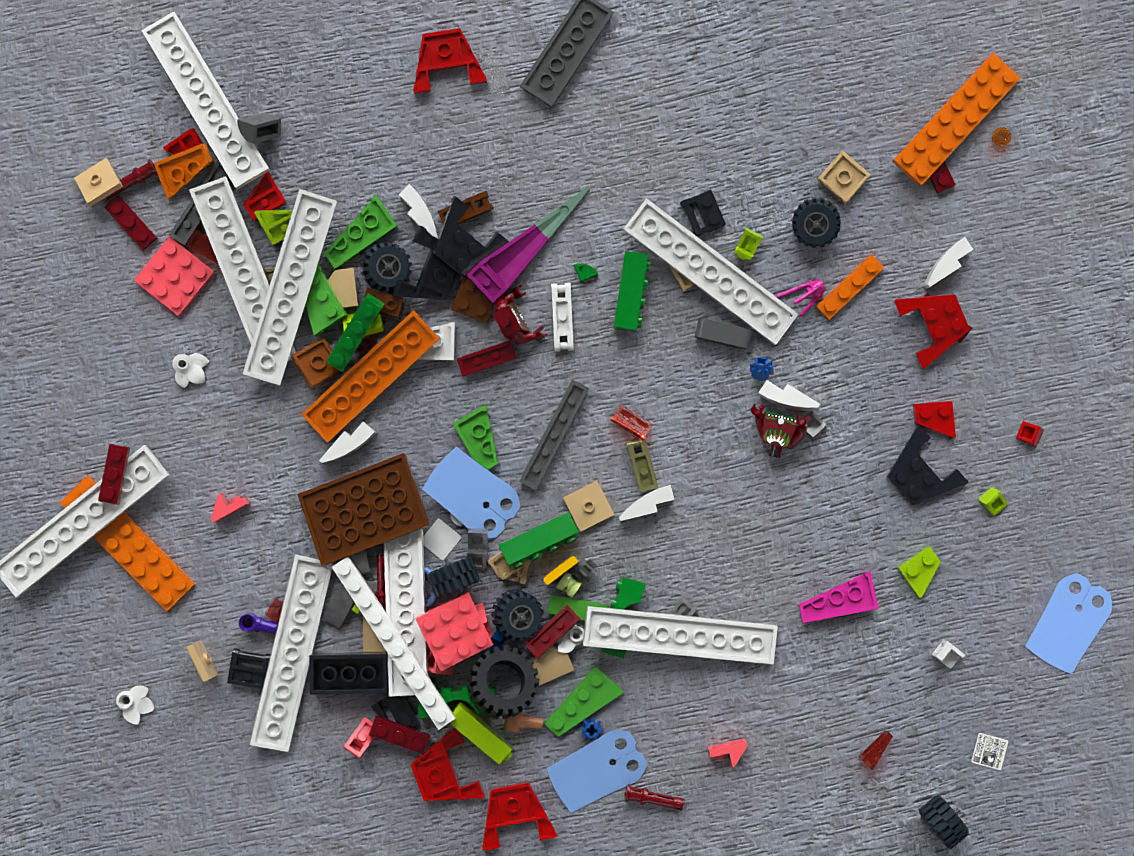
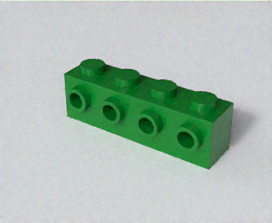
M625 251L613 329L636 332L637 327L641 328L642 316H639L640 309H644L645 304L642 292L647 290L648 284L645 272L650 270L651 260H647L648 254Z
M569 512L499 544V550L508 569H518L524 566V562L530 559L535 561L541 558V554L547 551L552 553L558 550L559 546L564 543L569 545L575 542L579 531Z

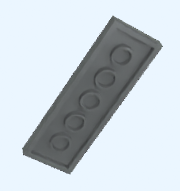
M576 0L521 83L520 88L552 108L614 12L596 0Z

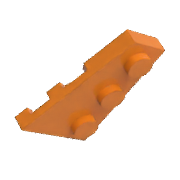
M206 143L154 163L167 199L174 197L213 162Z

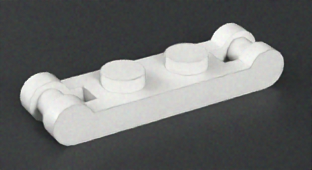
M551 284L555 352L566 349L574 351L571 284ZM558 293H565V298H558ZM567 336V342H560V337Z

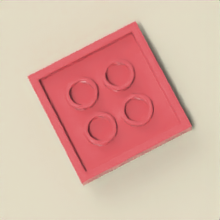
M169 236L134 281L180 317L216 272Z
M469 592L415 618L440 671L493 645Z

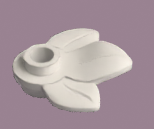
M198 353L189 356L186 354L175 356L172 365L176 371V382L183 388L188 385L189 381L196 384L204 383L205 374L202 367L207 365L209 360ZM180 360H184L186 362V365L184 367H180L178 365V362Z
M576 624L557 642L559 644L558 652L569 653L575 646L581 645L583 643L584 629ZM577 633L580 638L574 639L573 634Z
M141 685L134 686L130 691L119 693L116 698L117 706L123 710V717L132 724H139L140 714L149 713L154 710L153 702L145 697L148 693L147 687ZM125 697L130 699L128 704L124 702Z

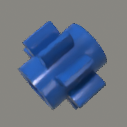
M765 357L756 358L754 364H750L751 376L755 377L758 381L769 379V374H774L772 361Z
M593 717L588 722L584 719L585 726L580 727L581 731H585L582 738L587 736L590 742H592L593 738L596 737L598 739L600 737L599 732H604L603 728H599L601 721L596 723ZM590 725H594V728L597 729L593 731V734H590L589 730H587V728H590Z

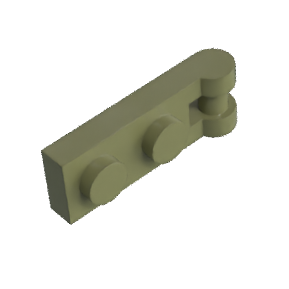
M638 437V440L635 441L627 440L626 446L639 492L659 488L645 437ZM641 447L642 452L635 454L634 448Z

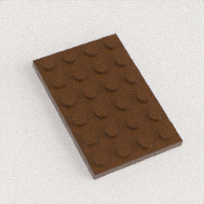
M405 453L297 494L322 567L431 526Z

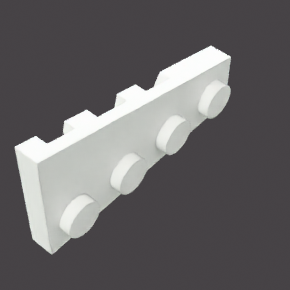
M455 322L431 327L440 339L418 360L454 361Z

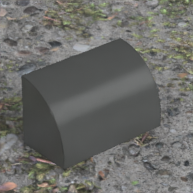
M261 113L237 119L241 135L252 144L281 137V118Z

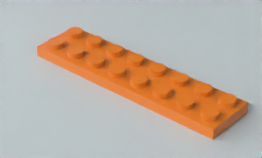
M992 53L892 162L921 187L1021 77L998 56Z
M413 310L301 415L326 442H329L440 338Z
M86 476L60 504L66 508L94 486L96 482L90 476ZM125 512L94 536L99 544L166 612L196 585Z

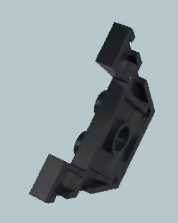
M453 196L449 211L445 216L443 228L440 230L432 253L461 277H464L480 261L503 247L509 241L499 232H496L484 247L457 224L469 207L459 198Z
M418 226L413 242L429 248L430 251L417 285L414 286L398 279L392 296L452 300L461 276L432 253L437 238L432 236L423 226Z
M920 425L915 427L913 434L887 474L890 481L911 505L968 483L967 479L958 469H954L941 481L920 457L916 450L931 438Z

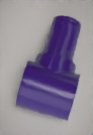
M254 613L242 615L239 619V627L243 631H263L276 635L277 629L274 628L278 627V623L263 620L262 617ZM247 617L253 620L252 627L246 626L245 619Z

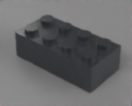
M388 652L312 653L309 655L310 695L388 693Z

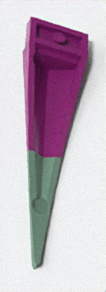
M590 187L583 189L519 236L480 261L466 276L494 303L510 288L589 191Z

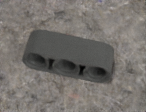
M699 318L694 337L748 350L752 330Z

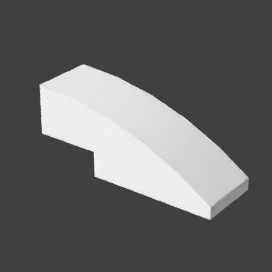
M408 184L399 194L400 198L411 208L407 213L408 216L418 226L425 227L432 236L438 238L433 218L426 204L416 190Z
M965 237L951 246L939 258L923 286L925 290L961 267L958 259L973 250Z
M767 380L759 391L760 397L781 407L801 411H819L821 408L818 402L789 384L782 390Z
M362 422L352 435L344 431L319 461L321 463H328L343 458L362 447L377 432L368 424Z
M671 485L658 488L636 500L619 516V521L658 512L656 504L674 500Z

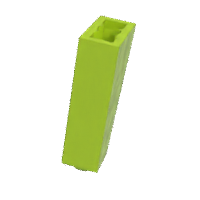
M461 700L452 710L456 719L450 722V724L498 764L502 761L506 762L512 756L511 751L513 747Z

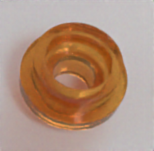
M999 127L992 133V141L997 146H1005L1011 140V133L1007 128ZM999 134L1003 135V140L998 138Z

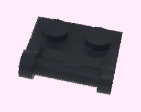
M712 190L680 202L681 207L684 208L693 228L692 233L695 236L699 237L726 225ZM692 204H696L705 227L700 228L691 207Z
M234 648L227 683L263 689L271 654L266 653L262 655L243 652L240 649ZM238 659L263 662V668L238 664Z
M388 696L371 706L372 710L376 711L377 715L382 718L388 719L382 708L387 704L397 723L411 728L420 724L406 696Z

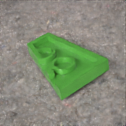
M486 405L453 423L473 460L487 470L498 464Z

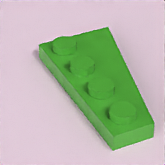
M377 195L371 199L372 201L362 209L357 218L347 226V229L324 252L335 270L398 227Z
M318 264L305 304L314 336L320 335L348 316Z
M595 665L544 724L559 737L624 693V691Z

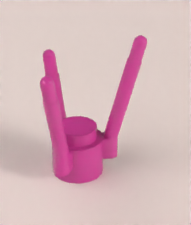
M819 279L815 281L809 280L805 284L777 294L776 298L806 288L807 293L793 302L796 305L808 296L813 298L800 313V316H803L817 300L822 298V293L826 291V288Z

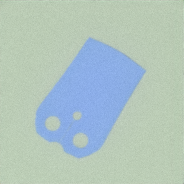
M455 447L437 465L422 488L468 529H485L484 522L487 519H493L496 527L492 531H488V538H496L505 529V522L510 518H514L520 508V501L514 488L485 469L458 447ZM505 498L510 499L512 507L509 510H503L500 506L501 500ZM486 501L490 504L487 509L483 508V503Z
M1077 573L1063 578L1057 584L1025 647L1048 664L1072 674L1087 648L1111 614V594L1101 586H1092L1087 578ZM1072 582L1080 583L1081 591L1078 594L1070 592L1069 586ZM1096 595L1104 599V604L1100 608L1092 604V599ZM1078 604L1082 606V610L1079 612L1075 609Z
M623 730L609 731L573 754L546 768L556 793L571 813L626 787L627 784H633L641 778L647 763L643 754L636 750L635 744L637 742L630 732ZM618 738H624L627 741V746L624 749L620 750L615 747V741ZM615 759L616 764L610 765L609 761ZM636 760L639 764L638 769L629 771L626 767L628 761Z

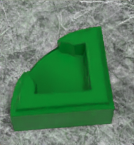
M577 263L573 265L581 283L598 276L597 271L587 264Z

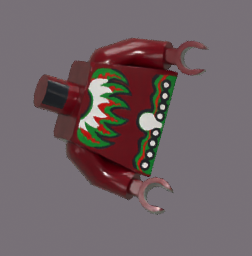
M522 285L513 288L511 293L508 292L498 298L495 302L496 311L493 313L504 337L518 345L534 340L541 341L547 336V334L543 335L540 332L544 329L543 326L537 328L533 333L530 331L514 299H518L526 294V292L522 294L519 292V288Z
M755 403L753 404L751 413L755 415L759 436L763 443L771 444L769 456L780 458L783 447L793 449L806 437L807 423L811 419L810 416H807L804 420L802 418L803 413H800L796 418L766 411L762 413L765 408L764 404H761L759 409L756 408Z

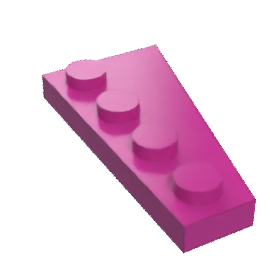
M870 571L798 604L802 624L879 609Z

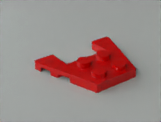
M460 28L422 35L419 62L413 88L414 94L431 92L428 72L464 66L468 68L470 85L487 83V78Z
M955 294L893 300L900 316L920 309L934 345L915 352L922 369L926 368L970 330Z
M453 728L410 764L424 801L485 798L479 780L462 787L458 783L446 751L465 742L462 733L456 728Z
M529 781L491 788L482 845L483 851L500 848L497 827L536 820L540 840L557 837V832Z

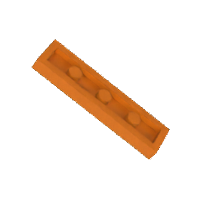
M872 254L869 255L815 307L827 320H830L884 269L883 265Z

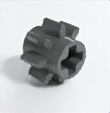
M583 558L574 568L577 572L575 576L581 582L583 579L588 582L597 573V570L594 568L596 564L591 559L586 561Z

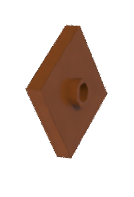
M324 337L291 355V359L311 389L341 372L326 363L333 350Z

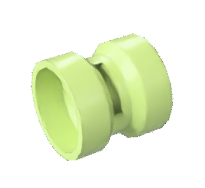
M566 571L556 588L564 590L572 598L582 582L578 579H573L571 574Z

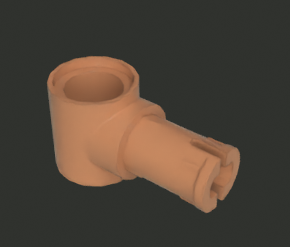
M520 712L514 717L510 716L508 719H505L504 730L511 732H521V729L524 730V728L542 730L543 718L529 717Z

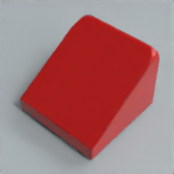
M1023 421L1016 439L1037 447L1044 430L1040 426Z

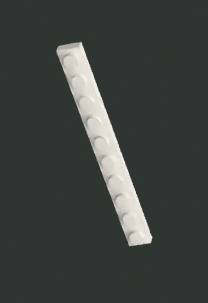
M345 557L334 565L332 569L438 730L456 719L351 558Z

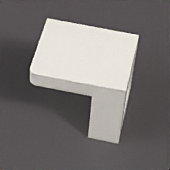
M942 640L932 653L936 659L950 669L960 657L964 658L966 656L946 640Z

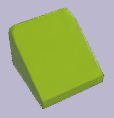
M991 487L979 497V501L993 517L1008 505L1000 491L994 487Z

